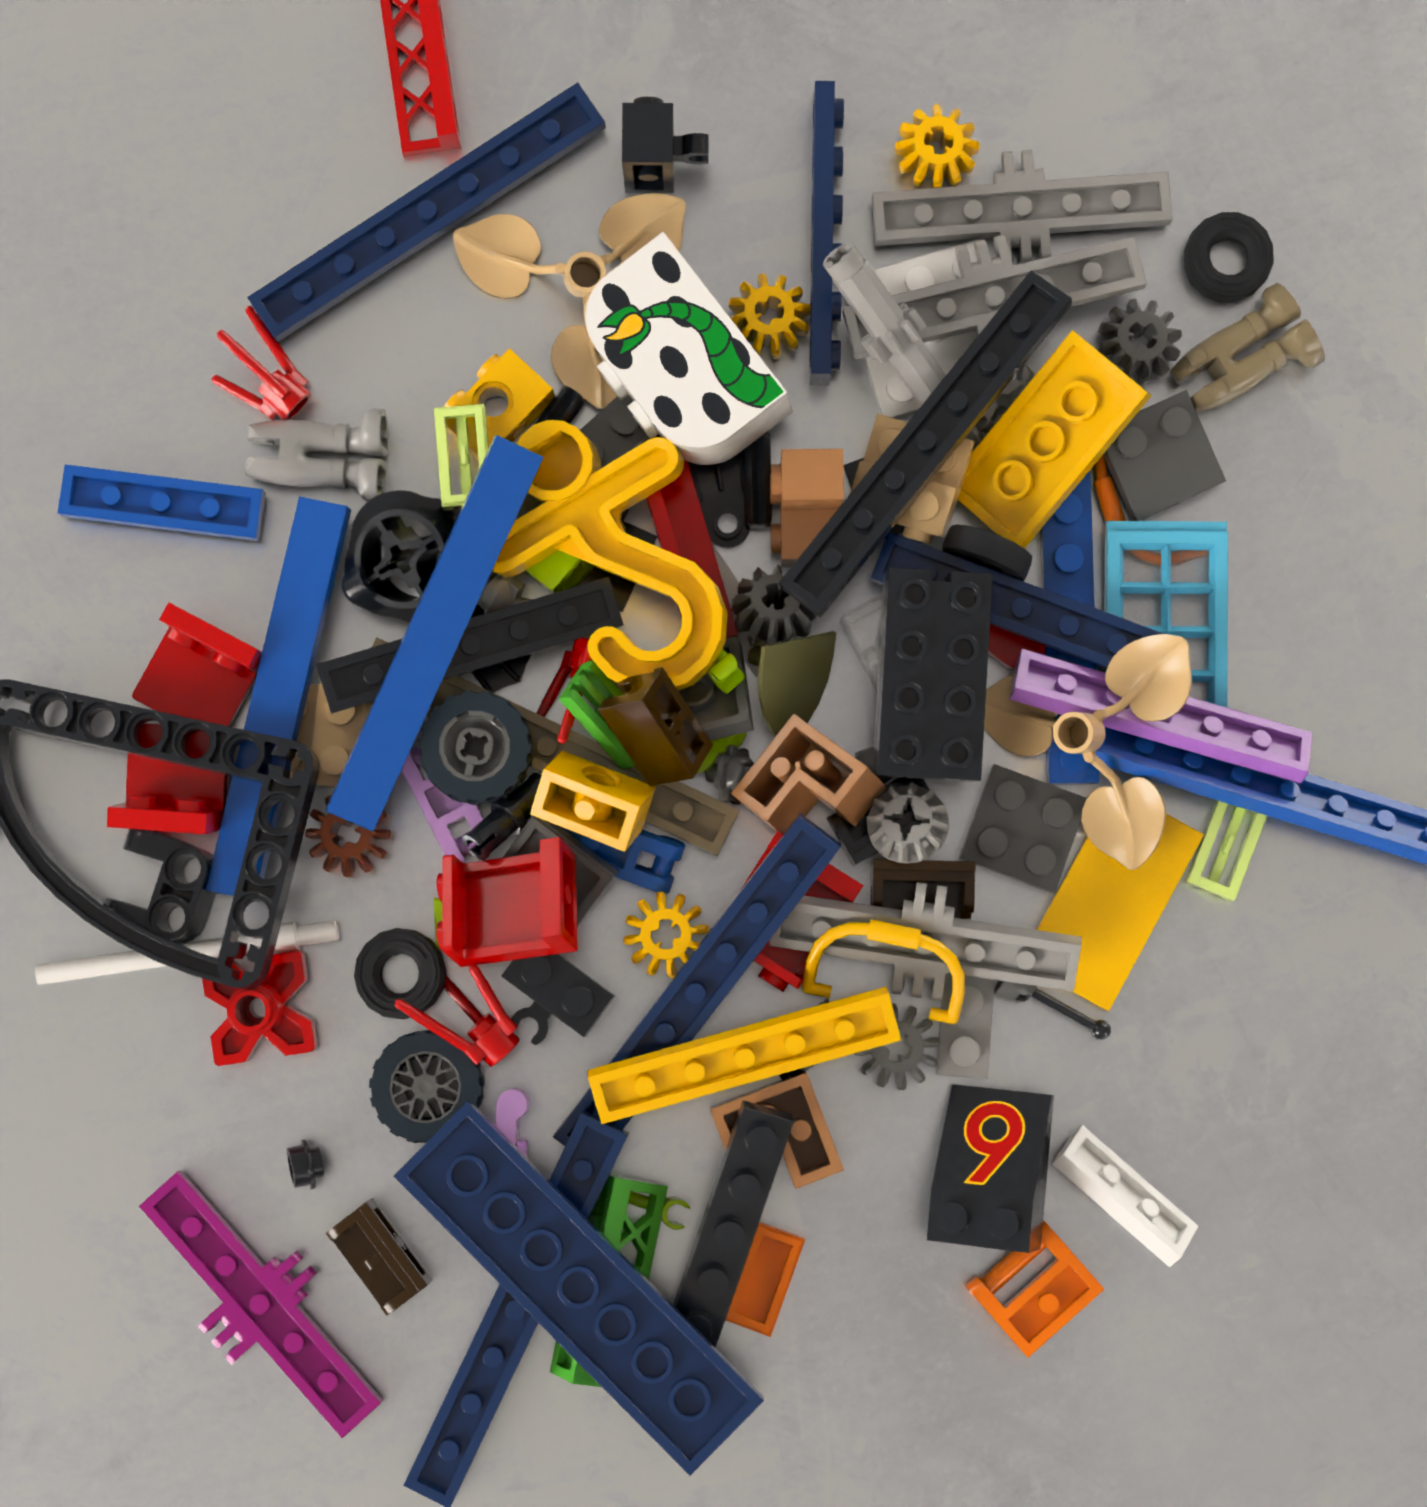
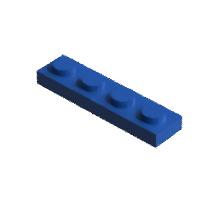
M65 464L57 513L67 518L259 541L266 492L258 488Z

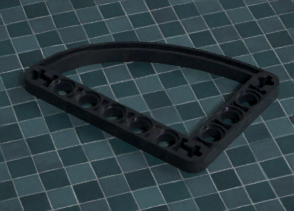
M1 679L0 701L1 698L9 699L11 696L23 703L31 704L29 713L13 708L7 711L0 708V826L9 843L28 869L58 900L84 921L118 943L156 962L192 976L239 989L258 987L265 981L270 970L319 775L320 763L315 752L306 745L294 740L15 680ZM56 700L63 701L67 707L65 721L59 726L49 727L44 720L46 707ZM101 711H110L115 719L113 730L107 736L95 737L91 730L93 717ZM158 721L162 728L160 741L153 747L143 748L138 740L140 728L146 722ZM10 728L262 783L218 958L174 943L136 924L109 907L85 888L56 859L39 837L27 816L15 787L9 758ZM197 731H205L210 738L208 752L202 757L191 758L186 751L188 737ZM252 741L257 745L258 758L251 767L240 769L235 765L233 759L234 751L241 743ZM296 753H298V759L305 762V768L303 771H295L292 778H290L289 771L280 766L270 764L271 755L285 760H293ZM269 769V774L265 775V772ZM281 801L290 802L294 809L292 823L283 829H275L269 821L271 808ZM267 851H276L282 861L281 869L275 877L262 879L256 869L258 858ZM263 901L268 907L269 918L263 927L256 930L249 929L244 921V911L250 903ZM239 933L253 939H263L261 947L250 944L247 959L254 962L255 967L253 972H244L241 980H239L240 971L232 968L234 959L244 958L248 944L238 941Z

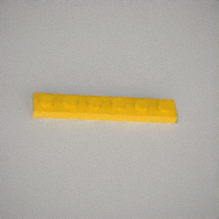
M882 987L587 1070V1076L601 1124H605L901 1041L889 992L887 987Z

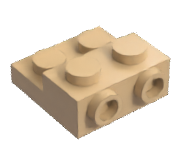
M877 413L864 460L859 462L851 492L908 422ZM969 439L962 441L896 523L905 526L902 536L927 544H931L934 535L946 537L973 451L974 441Z
M319 683V685L310 684L297 742L311 748L318 757L320 768L316 787L335 788L373 702L331 714L322 683ZM296 753L291 763L290 778H292L295 771H303L305 768V762L298 759V753Z

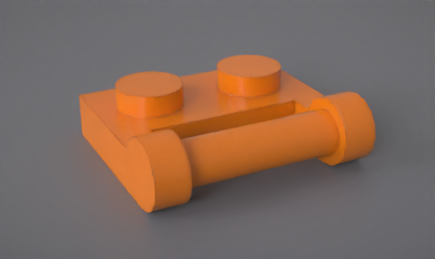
M1044 1220L1041 1250L1031 1253L1011 1251L981 1279L975 1276L965 1285L1027 1358L1104 1290L1100 1283ZM1047 1248L1056 1259L1003 1306L994 1294Z

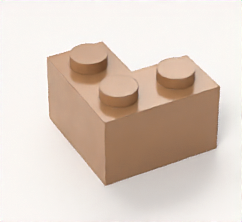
M782 449L780 464H771L770 504H780V524L770 525L771 554H780V567H792L843 504V449Z
M793 714L731 794L754 815L774 830L784 834L800 813L806 817L818 800L856 827L873 805L874 798H878L886 786L866 765Z
M805 1071L710 1107L725 1150L742 1100L792 1114L794 1123L782 1155L795 1189L844 1171L811 1082Z

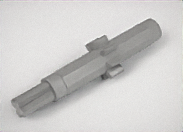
M846 243L837 247L825 258L823 266L869 333L860 342L873 360L878 358L881 364H884L887 360L890 362L916 401L922 406L946 376L918 334V332L927 327L914 307L908 308L905 303H902L900 306L897 305L868 261L863 258L853 243ZM974 426L965 439L974 441V447H976L984 437L978 428Z

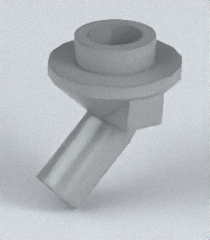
M496 576L488 584L482 595L481 601L486 604L484 614L532 600L521 597L525 584L518 580L516 576L503 577L502 579Z

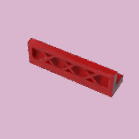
M380 0L403 157L462 149L440 0H408L406 4L400 0ZM417 4L419 6L420 14L413 10L417 6ZM392 6L400 11L394 19ZM407 17L422 27L423 38L413 51L396 39V31ZM424 51L426 54V61L420 57ZM398 52L407 57L401 66ZM414 64L425 70L429 75L430 84L419 98L404 88L402 81ZM431 97L433 102V108L427 104ZM405 99L414 104L408 113ZM421 110L435 120L438 138L411 141L409 126Z
M684 460V467L680 476L646 498L660 548L695 562L719 587L728 613L726 639L739 637L688 462ZM678 606V610H679L680 617H681V620H682V615H681V612H680V609H679V606Z

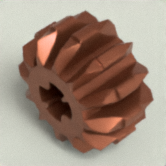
M331 795L325 797L326 806L329 802ZM316 809L311 811L310 816L322 824L320 829H306L305 837L321 839L322 842L313 846L309 850V854L312 858H319L329 853L323 864L325 871L333 872L341 861L343 876L353 877L355 860H357L360 868L365 873H370L373 871V865L367 855L372 853L381 859L387 857V851L376 846L377 839H392V831L376 829L375 827L373 832L359 826L354 829L355 832L361 834L358 842L355 844L347 841L342 847L339 841L344 838L338 835L339 828L342 825L351 827L354 823L331 813L325 815ZM383 810L376 826L388 819L389 816L386 811Z

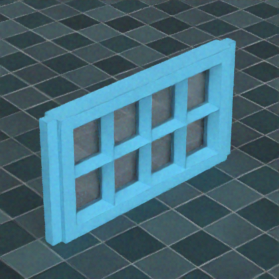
M1106 521L1104 611L1161 633L1185 638L1190 648L1192 674L1189 697L1227 708V522Z

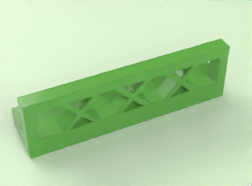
M610 1173L588 1220L618 1250L632 1241L638 1252L634 1266L649 1280L668 1186L628 1179ZM630 1192L650 1194L646 1214L633 1224L626 1213ZM556 1341L550 1373L572 1384L601 1387Z

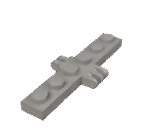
M1032 150L1021 151L1022 170L1014 169L1012 151L1002 152V171L993 173V184L872 193L875 246L994 238L1005 235L1012 263L1013 255L1011 249L1019 248L1020 264L1032 261L1031 247H1038L1039 259L1051 257L1050 234L1165 226L1170 225L1173 220L1168 171L1045 180L1044 168L1034 169Z
M1001 235L993 238L997 257L990 258L985 240L974 242L977 262L971 263L969 251L965 244L955 247L961 279L891 296L898 306L905 303L908 308L914 307L927 326L918 332L922 341L926 343L971 331H976L978 336L1031 270L1072 298L1071 307L1142 290L1146 287L1147 280L1135 236L1013 266L1006 237ZM850 306L843 307L842 314L854 360L870 356L860 342L864 336L869 334Z
M917 882L914 901L904 899L902 910L803 896L771 937L769 946L810 952L813 943L828 929L847 922L870 923V920L873 919L921 929V934L941 941L957 956L966 976L1074 992L1082 937L954 918L955 907L945 906L948 887L937 885L935 904L925 903L927 884ZM849 935L837 939L823 952V954L895 965L891 993L901 995L905 985L904 977L914 978L912 997L921 998L924 980L934 981L931 987L932 1000L942 1001L945 974L950 973L946 963L932 951L919 946L916 950L868 940L867 935Z

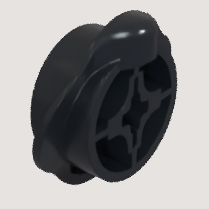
M406 490L385 492L369 500L360 509L352 525L351 539L345 556L341 583L345 597L354 605L369 612L399 618L410 623L436 566L437 555L439 552L441 555L462 507H454V510L444 511L440 498H430ZM401 517H409L420 522L431 534L424 537L417 535L411 526H405ZM382 543H383V546H384V557H383V560H382V558H381V547H382ZM422 547L413 554L414 557L409 560V565L399 567L408 560L407 557L412 554L411 549ZM395 577L402 578L409 588L414 587L420 597L401 591L390 580Z

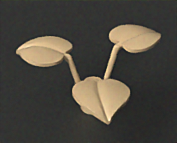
M658 193L631 196L615 203L607 210L599 226L601 240L613 251L600 257L592 252H579L573 255L567 264L561 262L554 265L533 264L539 257L541 250L539 236L529 222L511 214L489 216L471 225L458 228L453 233V242L458 260L468 277L482 291L498 298H513L523 294L528 287L530 273L537 275H563L567 290L574 296L583 298L585 326L572 325L561 331L552 346V367L563 385L577 391L593 407L603 409L617 395L597 368V365L603 362V359L591 341L586 327L585 313L589 296L597 283L606 276L605 265L616 261L618 258L623 263L660 233L664 232L679 251L682 244L686 203L682 198Z
M1158 634L1135 640L1120 649L1113 656L1107 667L1105 680L1108 688L1122 698L1111 706L1096 710L1093 714L1068 712L1055 719L1058 713L1009 700L1013 674L987 688L984 729L1003 748L1016 755L1036 756L1045 753L1051 747L1054 737L1055 743L1061 750L1072 754H1083L1085 762L1091 763L1109 779L1112 787H1099L1086 799L1082 809L1084 830L1090 841L1100 851L1120 862L1128 870H1135L1141 867L1156 850L1164 832L1166 808L1163 797L1158 788L1149 779L1144 777L1131 778L1122 784L1119 776L1096 755L1095 751L1101 747L1105 739V727L1102 722L1106 718L1123 711L1128 705H1130L1132 712L1138 718L1145 721L1166 720L1182 709L1190 695L1192 685L1190 648L1187 640L1176 635Z

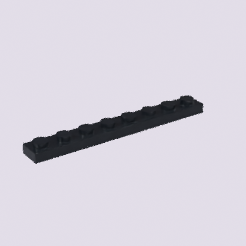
M1031 270L780 580V588L821 618L1072 306V298Z

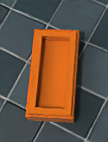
M759 1221L726 1321L771 1337L805 1238Z

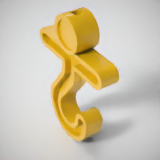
M546 420L532 425L520 436L517 445L544 457L528 491V494L543 502V504L514 521L492 571L503 577H513L521 574L555 552L561 551L673 598L679 606L682 624L677 638L669 646L657 651L642 650L626 633L614 627L605 626L597 629L591 635L588 641V653L603 673L617 683L628 677L650 673L656 668L663 667L677 690L694 685L707 673V670L715 665L726 643L728 613L719 587L695 562L626 534L621 522L623 511L662 489L680 476L684 467L681 452L669 440L655 437L645 441L601 468V459L596 446L577 427L560 420Z

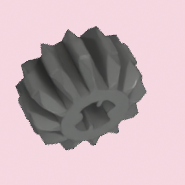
M1134 298L1130 299L1127 303L1126 312L1117 306L1110 310L1108 315L1111 322H1102L1097 331L1106 340L1099 342L1096 349L1103 355H1112L1109 360L1116 366L1119 365L1123 368V372L1130 378L1136 372L1139 381L1144 385L1148 384L1152 379V371L1161 377H1164L1169 372L1170 368L1167 361H1176L1181 353L1173 343L1180 340L1182 331L1176 328H1167L1174 318L1173 312H1165L1161 317L1155 314L1158 308L1156 300H1151L1145 310L1142 311L1139 302ZM1142 335L1148 341L1146 346L1141 344L1136 348L1130 343L1132 337L1138 339Z
M779 564L773 569L771 575H767L757 567L756 571L753 572L752 580L742 578L738 584V595H735V598L732 599L731 611L736 615L735 627L737 632H748L747 640L750 646H753L760 640L767 641L766 645H770L780 641L794 640L797 637H807L811 632V622L813 619H816L817 615L780 588L779 582L784 575H782L783 571Z
M892 1003L899 1032L905 1035L903 1043L910 1047L906 1057L898 1054V1061H891L888 1059L890 1050L884 1046L854 1053V1055L864 1056L871 1054L872 1059L864 1063L860 1068L864 1075L870 1074L878 1066L882 1067L877 1076L876 1085L882 1088L885 1087L891 1072H895L897 1089L905 1090L907 1086L906 1071H909L913 1079L918 1083H922L926 1078L924 1073L916 1066L919 1061L931 1067L937 1065L938 1060L936 1058L925 1055L923 1052L924 1047L939 1046L940 1039L938 1037L922 1039L921 1034L933 1025L932 1020H929V1018L921 1020L915 1027L911 1025L917 1014L916 1007L908 1006L902 1021H898V1008L895 1003Z

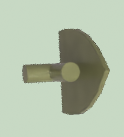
M836 632L821 633L762 647L756 645L749 651V663L759 667L758 696L762 716L774 737L793 714L808 723L815 712L829 679L834 656Z

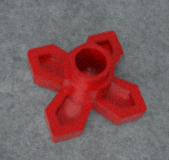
M303 951L273 954L270 970L265 981L253 989H239L202 978L204 996L227 1009L228 1018L210 1036L215 1065L223 1066L249 1061L263 1036L285 1056L308 1053L318 1048L314 1019L286 1004L308 981ZM234 960L232 968L240 971L239 980H241L243 973L246 971ZM258 998L265 1006L264 1017L258 1016L253 1009L254 1002Z

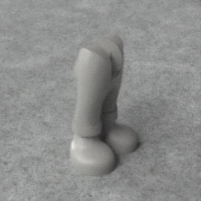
M372 408L366 411L361 425L355 428H351L350 424L331 425L309 420H273L248 425L247 441L261 445L279 446V457L247 458L245 475L263 482L286 486H333V488H347L349 484L357 488L362 499L366 501L384 493L387 467L383 459L364 458L360 461L349 462L347 459L311 458L307 454L309 452H335L343 454L355 452L370 456L386 457L389 448V432L385 409Z

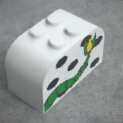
M664 232L660 233L603 277L592 290L586 306L585 319L589 337L603 359V362L597 365V368L620 400H623L628 395L633 400L627 407L647 436L652 439L659 434L661 438L669 440L681 452L684 460L700 465H713L725 462L739 454L793 412L788 392Z

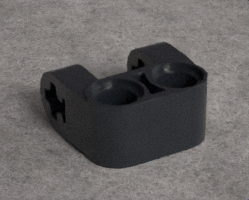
M129 829L123 849L163 861L148 909L108 897L105 903L136 924L170 941L188 942L194 940L204 928L215 892L206 890L214 855L182 840L150 830ZM196 857L201 865L200 874L195 881L187 883L183 876V867L189 859ZM180 905L184 910L185 921L179 930L172 932L168 927L167 917L171 909Z

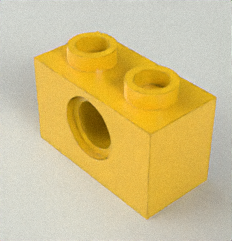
M509 348L501 357L498 354L491 356L477 372V377L480 379L467 392L462 389L456 392L446 402L444 407L484 404L487 399L494 396L505 398L508 401L505 412L496 417L487 416L490 447L495 435L515 443L541 416L555 394L553 388ZM475 416L466 417L469 453L479 462ZM456 418L446 419L447 433L457 441Z
M562 750L543 770L530 815L625 852L642 832L656 787L649 786L647 783Z

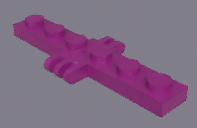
M181 1170L177 1171L139 1205V1208L223 1302L198 1327L205 1334L211 1331L219 1321L226 1326L211 1341L217 1349L224 1345L232 1336L240 1342L231 1348L225 1356L231 1365L258 1342L341 1438L345 1437L382 1403L383 1399L299 1305L309 1295L303 1289V1286L317 1272L310 1265L296 1279L289 1273L304 1258L298 1250L290 1255L282 1264L274 1256L264 1265Z

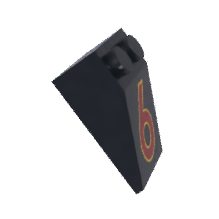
M952 1084L931 1187L927 1240L1024 1253L1041 1250L1054 1095Z

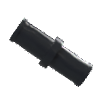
M535 772L529 775L528 779L507 798L502 797L491 805V812L471 831L462 836L465 846H469L472 842L475 843L468 850L475 858L482 861L486 860L511 834H520L527 824V820L532 816L530 812L542 775Z

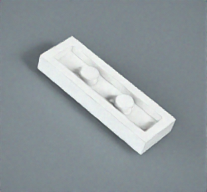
M1081 1125L1071 1134L1052 1165L1170 1267L1182 1257L1198 1225L1087 1128Z

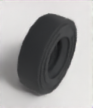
M1221 212L1204 219L1192 231L1184 249V269L1191 285L1203 296L1218 302H1236L1253 295L1266 282L1274 264L1273 243L1267 230L1254 218L1239 212ZM1233 240L1244 247L1247 254V263L1241 272L1234 275H1226L1213 267L1210 260V251L1216 242Z
M960 524L951 525L942 546V551L1021 581L1026 579L1033 557L1026 549L1000 535L984 529Z
M401 928L380 932L369 940L356 959L354 971L357 992L368 1008L383 1017L395 1019L410 1018L395 1007L397 999H403L413 1007L425 1012L438 1000L444 989L446 978L443 955L432 939L416 930ZM406 954L417 964L419 971L418 980L408 992L394 993L383 982V966L392 956Z

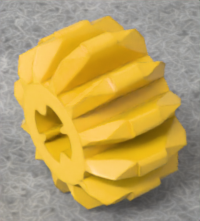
M938 103L933 106L930 118L924 111L918 108L913 113L914 124L907 122L901 124L899 134L903 139L896 142L894 152L901 157H905L900 162L899 170L901 173H909L916 170L913 184L916 187L921 186L925 178L932 179V188H940L943 178L952 186H958L961 182L960 172L971 173L973 171L975 162L971 156L978 153L980 144L978 141L970 139L975 130L973 122L958 125L961 115L958 108L951 111L949 117L942 116L943 109ZM934 141L940 142V149L944 151L943 154H934V148L930 143Z
M761 273L758 275V289L744 281L740 284L739 289L743 298L731 297L729 300V309L736 313L730 316V319L741 330L740 332L748 342L753 341L752 347L759 356L762 353L763 346L770 347L772 359L780 358L781 343L791 351L798 349L799 342L795 335L806 336L810 327L802 319L810 315L811 306L804 302H798L803 295V289L800 286H796L786 292L787 278L784 275H779L775 286H768L766 274ZM768 308L777 311V316L771 320L770 325L761 322V315H765Z
M657 892L656 901L659 910L654 912L644 899H641L637 902V905L647 916L644 922L630 915L625 920L628 925L641 929L638 935L623 937L625 945L638 943L643 945L642 949L631 956V961L637 964L648 954L653 956L647 968L649 975L654 976L658 971L660 960H666L667 975L669 978H673L677 974L674 959L680 957L684 964L689 958L685 953L687 949L695 950L700 944L699 942L691 941L692 935H704L709 932L707 924L690 927L689 922L697 918L702 912L698 905L692 907L684 916L680 913L686 899L683 894L676 896L672 909H666L665 893ZM664 920L672 921L671 927L674 928L678 925L681 930V937L673 939V948L661 949V941L654 944L652 939V932L659 931L660 922Z

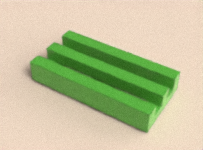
M594 661L582 663L559 697V700L621 769L633 767L635 765L616 735L607 726V722L598 710L603 700L624 694ZM579 691L595 707V710H593L589 706V704L581 697V695L578 693Z

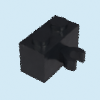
M650 96L636 98L633 103H622V168L625 193H674V162L695 165L709 163V134L691 133L675 136L673 103H664L662 99Z
M561 954L512 960L501 975V977L534 1000L530 1007L518 1010L511 1018L517 1026L527 1017L537 1021L538 1032L531 1040V1043L534 1045L540 1044L547 1037L549 1032L548 1020L552 1014L582 1037H587L616 997L615 994Z

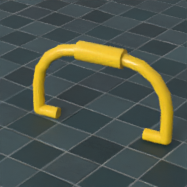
M873 919L870 920V923L847 922L828 929L813 943L806 960L802 990L804 993L830 998L832 986L815 982L817 970L824 950L837 939L849 935H867L868 940L916 950L919 946L934 952L946 963L952 975V994L948 1010L931 1007L929 1020L948 1024H956L959 1021L965 995V973L957 956L941 941L921 934V929Z

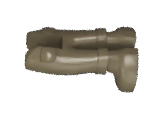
M1275 283L1266 288L1262 293L1263 306L1258 313L1252 311L1243 316L1242 320L1211 335L1188 351L1171 369L1170 373L1178 385L1195 378L1206 369L1214 379V382L1204 386L1191 397L1197 413L1214 409L1243 395L1274 371L1277 372L1286 367L1287 360L1296 359L1307 368H1315L1324 362L1325 354L1314 328L1306 319L1293 326L1277 340H1271L1261 346V349L1241 360H1234L1238 353L1253 343L1266 338L1269 332L1277 328H1284L1300 318V307L1284 286Z

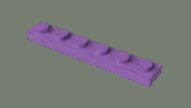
M1021 649L1015 662L1009 700L1063 715L1068 712L1093 714L1098 709H1104L1117 703L1122 697L1116 695L1108 688L1105 672ZM1188 697L1185 705L1178 713L1166 720H1142L1132 712L1130 705H1128L1123 711L1106 718L1102 722L1104 727L1298 783H1302L1309 773L1312 732Z

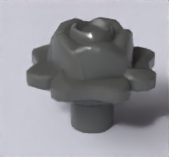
M728 745L725 755H720L717 763H714L709 770L705 771L706 780L714 783L715 787L720 789V801H730L734 805H740L741 802L731 792L754 764L749 759L748 749H738L735 745Z

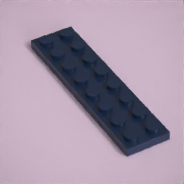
M470 1100L393 1176L689 1476L764 1401V1396Z

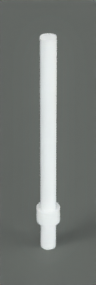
M336 920L298 926L296 921L281 923L275 950L278 953L299 951L301 946L338 941L340 938L338 923ZM239 935L238 941L248 944L245 954H248L250 944L261 947L263 940L253 939L245 935ZM223 937L181 943L179 945L218 958ZM127 951L36 965L35 976L38 985L167 965L156 962L136 951Z

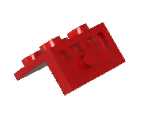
M168 602L159 620L169 628L134 689L132 698L155 711L230 727L256 680L262 652Z
M145 723L138 732V740L143 748L155 746L162 737V728L159 723ZM205 731L192 733L186 741V751L191 758L204 756L210 747V738ZM128 754L126 802L107 808V827L205 835L219 831L226 806L227 775Z

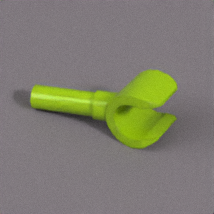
M722 649L716 661L717 663L707 672L716 686L722 692L728 694L745 679V675L738 668L734 655Z
M631 1191L628 1204L647 1209L649 1197ZM666 1197L661 1221L671 1229H683L685 1227L683 1224L668 1220L667 1212L671 1206L676 1204L691 1209V1207L679 1197Z

